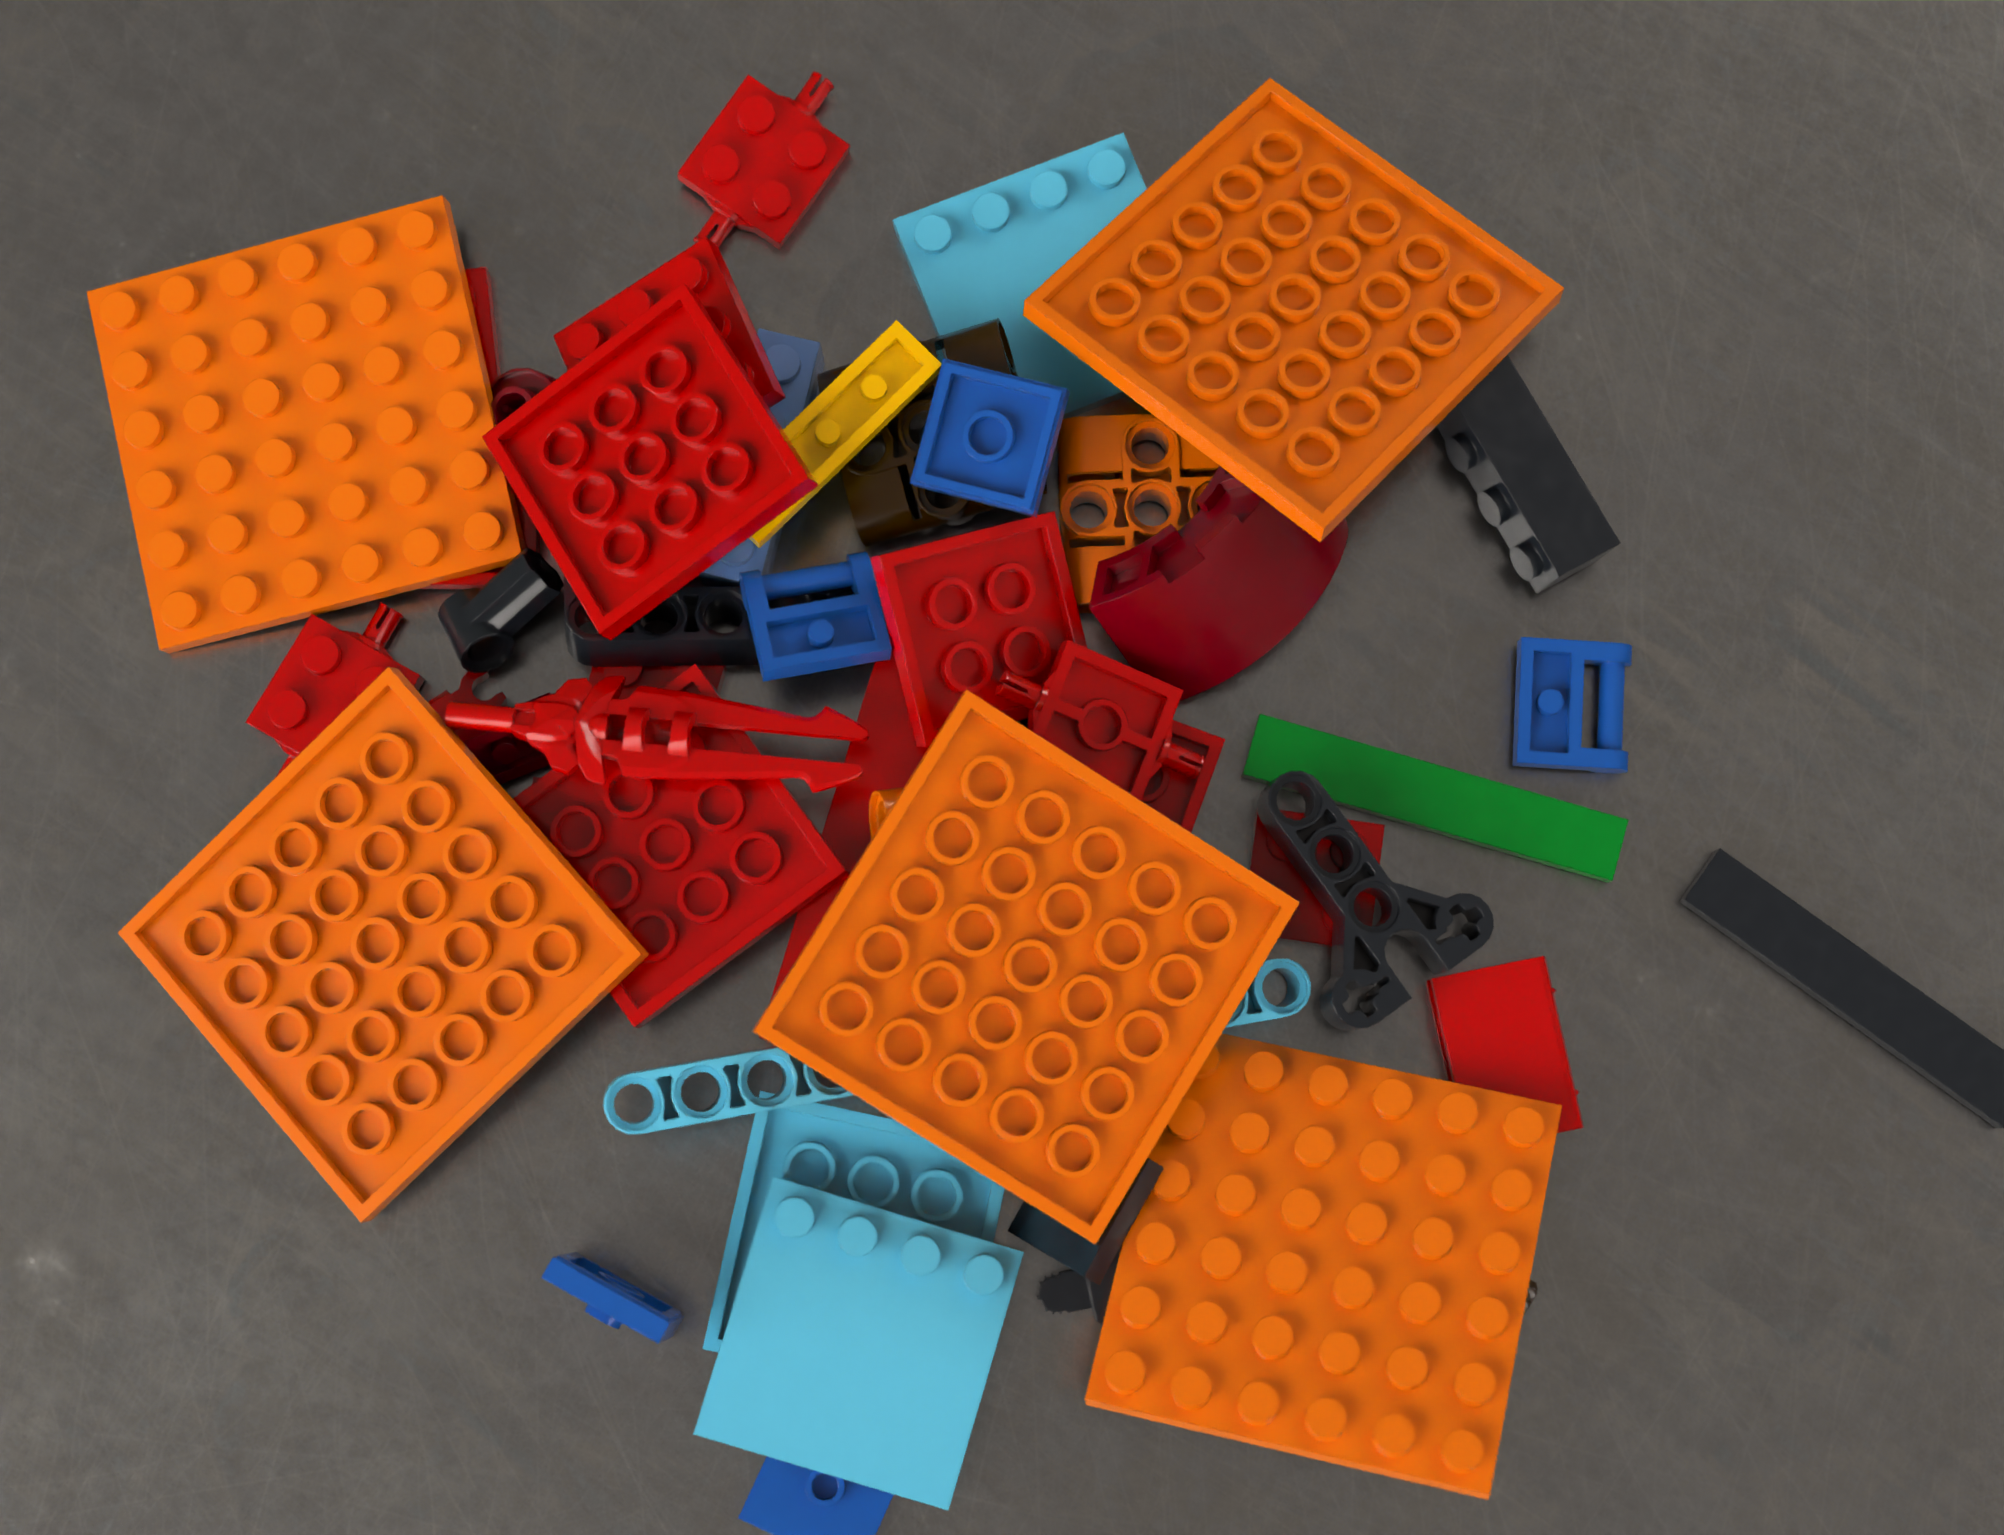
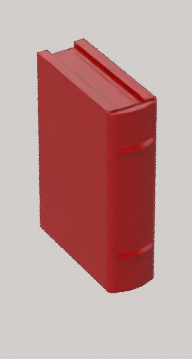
M1546 956L1435 977L1425 981L1447 1081L1562 1105L1557 1133L1584 1128L1577 1098L1580 1092L1575 1089L1554 996L1557 990L1552 987Z

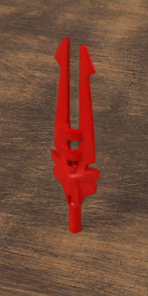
M623 675L605 677L593 687L587 678L568 679L555 693L531 702L517 703L514 707L449 701L445 712L447 727L513 733L516 738L528 742L530 746L545 754L553 771L571 776L581 768L587 781L600 785L606 784L604 759L618 762L623 777L670 780L799 778L810 786L812 793H816L859 779L863 776L862 767L858 764L695 749L691 748L690 744L692 727H711L865 742L869 739V732L865 727L828 706L824 707L819 714L813 717H802L774 709L695 693L641 685L629 698L618 699L626 681ZM647 722H652L654 736L652 744L645 743L644 732Z

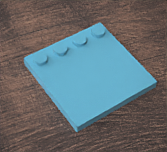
M1124 132L893 219L895 232L937 337L999 318L1010 345L1018 377L1069 390L1070 394L1063 419L1077 416L1128 395L1024 317V300L1147 189Z
M760 1091L759 1098H769L775 1094ZM815 1102L755 1113L703 1349L719 1352L773 1176L992 1243L994 1242L1005 1189L894 1119Z
M773 1176L693 1434L949 1511L1024 1252Z

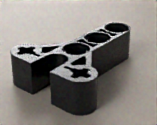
M1289 771L1277 777L1261 791L1257 808L1262 824L1332 919L1331 979L1323 986L1321 991L1320 1009L1324 1018L1333 1027L1343 1031L1368 1028L1382 1021L1412 998L1385 958V946L1393 934L1405 937L1413 945L1434 975L1450 971L1481 948L1491 937L1494 928L1493 914L1488 904L1480 897L1470 893H1458L1445 898L1392 882L1322 784L1313 775L1303 771ZM1281 788H1292L1302 795L1306 810L1301 820H1292L1280 812L1277 806V795ZM1320 840H1329L1340 847L1343 854V865L1338 873L1327 872L1318 865L1315 858V849ZM1360 892L1373 895L1381 906V917L1375 926L1370 927L1363 924L1355 915L1354 902ZM1459 913L1465 915L1468 922L1461 928V935L1450 936L1436 941L1437 938L1448 931L1447 927L1453 922V915ZM1376 984V986L1365 993L1366 997L1359 1003L1363 1013L1360 1010L1348 1013L1344 1009L1343 1003L1349 998L1346 988L1353 990Z

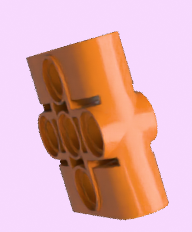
M1153 414L1077 416L1062 420L1057 439L1059 525L1078 611L1081 614H1093L1089 605L1098 561L1116 556L1143 543L1169 524H1172L1177 531L1180 530L1198 513V504L1195 500L1206 488L1219 467L1216 462ZM1153 440L1162 446L1166 456L1158 463H1142L1134 456L1132 447L1139 441ZM1155 501L1166 509L1168 519L1161 525L1147 526L1137 519L1134 509L1141 502ZM1081 503H1094L1104 512L1105 520L1097 527H1081L1071 517L1073 508Z

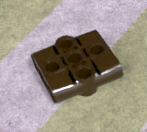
M999 318L929 340L919 341L940 363L945 358L942 349H945L947 359L1018 376L1010 345ZM850 364L818 373L817 379L820 393ZM938 375L875 436H881L885 441L886 449L879 462L870 466H863L860 461L859 451L840 470L855 527L865 547L942 524L962 525L971 520L976 514L998 508L960 498L955 505L940 509L935 502V491L910 484L920 446L919 433L928 417ZM1045 484L1043 494H1047V484Z

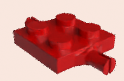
M813 71L807 83L793 100L789 97L777 95L752 76L747 75L677 173L678 180L702 196L713 211V214L701 231L694 237L693 241L695 243L707 237L719 248L733 227H736L737 229L757 234L778 250L782 248L850 152V144L822 126L816 115H814L830 91L834 89L831 81L825 77L822 82V74Z
M380 602L378 609L362 635L357 632L340 630L314 614L310 615L245 722L273 738L281 749L289 755L276 777L388 667L399 669L417 691L420 689L425 679L396 662L392 655L384 648L398 623L404 617L401 613Z
M1070 640L1061 642L1050 673L1040 684L1015 675L1007 669L999 680L1003 684L997 685L996 696H1002L1030 709L1028 712L1029 730L1140 801L1143 798L1149 779L1161 766L1185 775L1191 780H1195L1201 771V768L1196 766L1203 765L1205 759L1203 754H1198L1171 742L1172 720L1184 691L1178 687Z

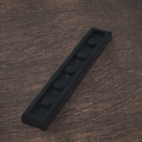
M1721 848L1713 852L1680 899V903L1995 1128H2004V1050Z

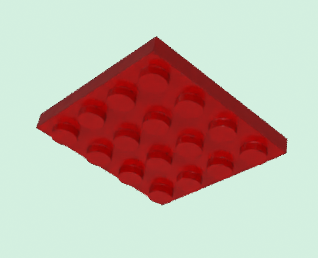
M684 282L482 436L596 630L610 641L819 486L695 292Z
M697 664L692 665L661 688L723 699ZM647 722L644 732L645 743L652 744L654 736L652 722ZM700 726L692 727L690 736L691 748L763 755L747 731ZM604 759L605 785L587 781L581 768L571 776L550 770L513 798L649 953L636 968L609 992L634 1028L640 1029L849 874L781 779L670 780L623 777L618 762Z

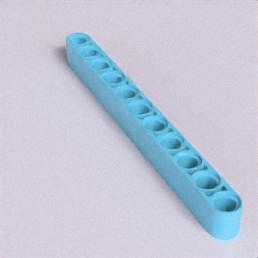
M1266 959L1225 1028L1288 1017L1298 1013L1307 1004L1311 994V981L1307 971L1299 963L1290 959ZM1272 970L1280 972L1287 982L1285 999L1276 1006L1268 1002L1262 991L1265 976ZM774 1046L625 1073L616 1077L608 1085L603 1095V1109L608 1121L617 1130L626 1134H644L853 1096V1094L839 1085L832 1087L821 1085L816 1079L812 1068ZM763 1060L775 1062L783 1074V1084L780 1090L769 1098L754 1096L747 1084L750 1069L756 1063ZM696 1072L709 1073L716 1080L718 1086V1095L715 1102L703 1110L688 1108L681 1097V1087L684 1080ZM629 1084H640L646 1087L652 1096L650 1113L644 1119L637 1122H628L621 1119L614 1109V1099L617 1092Z

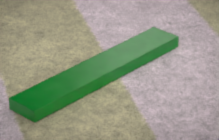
M1263 714L1258 716L1241 775L1243 778L1268 785L1277 777L1289 771H1303L1313 775L1337 805L1607 883L1613 881L1629 821L1625 818ZM1281 788L1300 794L1297 790H1294L1292 788Z

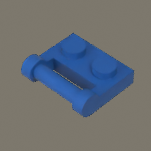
M866 551L847 554L846 561L767 575H761L759 569L739 573L742 600L747 611L763 682L890 659L892 647L871 561ZM850 586L855 594L769 609L768 605L769 600Z
M1521 637L1517 641L1512 766L1587 770L1605 774L1628 772L1629 752L1622 750L1625 667H1630L1632 664V645L1615 642ZM1584 664L1600 667L1597 748L1581 747Z

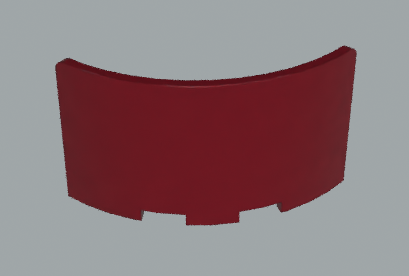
M1219 465L1211 481L1195 500L1201 510L1180 530L1177 531L1172 524H1169L1143 543L1116 556L1098 561L1089 608L1132 668L1184 690L1180 701L1226 681L1253 664L1284 639L1307 615L1330 583L1342 558L1349 533L1345 518L1319 542Z

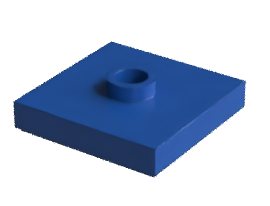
M943 358L910 484L919 488L1037 517L1068 402L1069 390Z
M577 1252L552 1257L541 1277L587 1303L585 1311L597 1320L616 1329H620L621 1325L624 1324L658 1344L673 1337L684 1318L681 1315L682 1311Z
M766 1457L738 1519L772 1535H876L894 1494Z

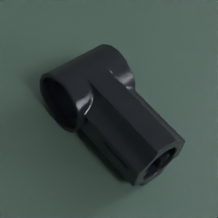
M526 547L482 588H467L456 592L448 597L440 606L438 612L439 621L461 666L468 672H488L505 663L513 654L515 648L512 636L561 593L560 590L564 587L562 579L540 553Z

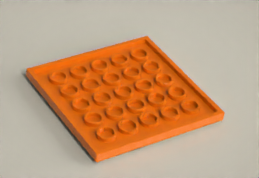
M1269 78L1024 300L1023 316L1321 542L1560 302L1564 287L1276 81Z
M443 195L86 291L159 650L170 654L308 618L311 614L316 616L431 586L430 584L504 567L526 548L514 490L482 438L484 434L496 426L491 407L493 395L451 205Z
M388 667L118 932L131 950L361 1223L374 1219L649 955L450 727L446 726L445 721L402 672L392 667Z
M966 690L961 695L752 1032L1086 1240L1096 1244L1300 902Z
M1222 1033L1148 1156L1149 1159L1161 1165L1164 1169L1122 1243L1087 1387L1086 1405L1488 1500L1492 1487L1562 1105Z

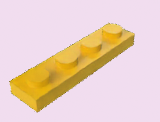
M897 320L783 429L819 486L749 537L759 549L939 374L942 363Z

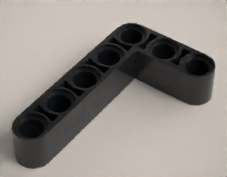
M564 576V622L567 649L571 656L583 665L593 667L692 666L694 664L698 666L759 665L740 587H682L610 641L600 634H588L579 629L581 625L590 622L591 619ZM850 586L769 600L768 605L769 609L855 594ZM661 620L668 622L674 628L666 633L657 634L646 630L644 626L651 621ZM717 620H728L736 624L738 628L732 632L719 633L712 630L708 625Z

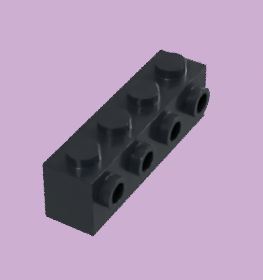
M1507 354L1437 425V428L1446 441L1445 448L1451 463L1457 470L1465 473L1477 493L1478 506L1483 517L1489 524L1498 528L1507 543L1514 569L1520 577L1530 582L1536 594L1598 561L1621 542Z

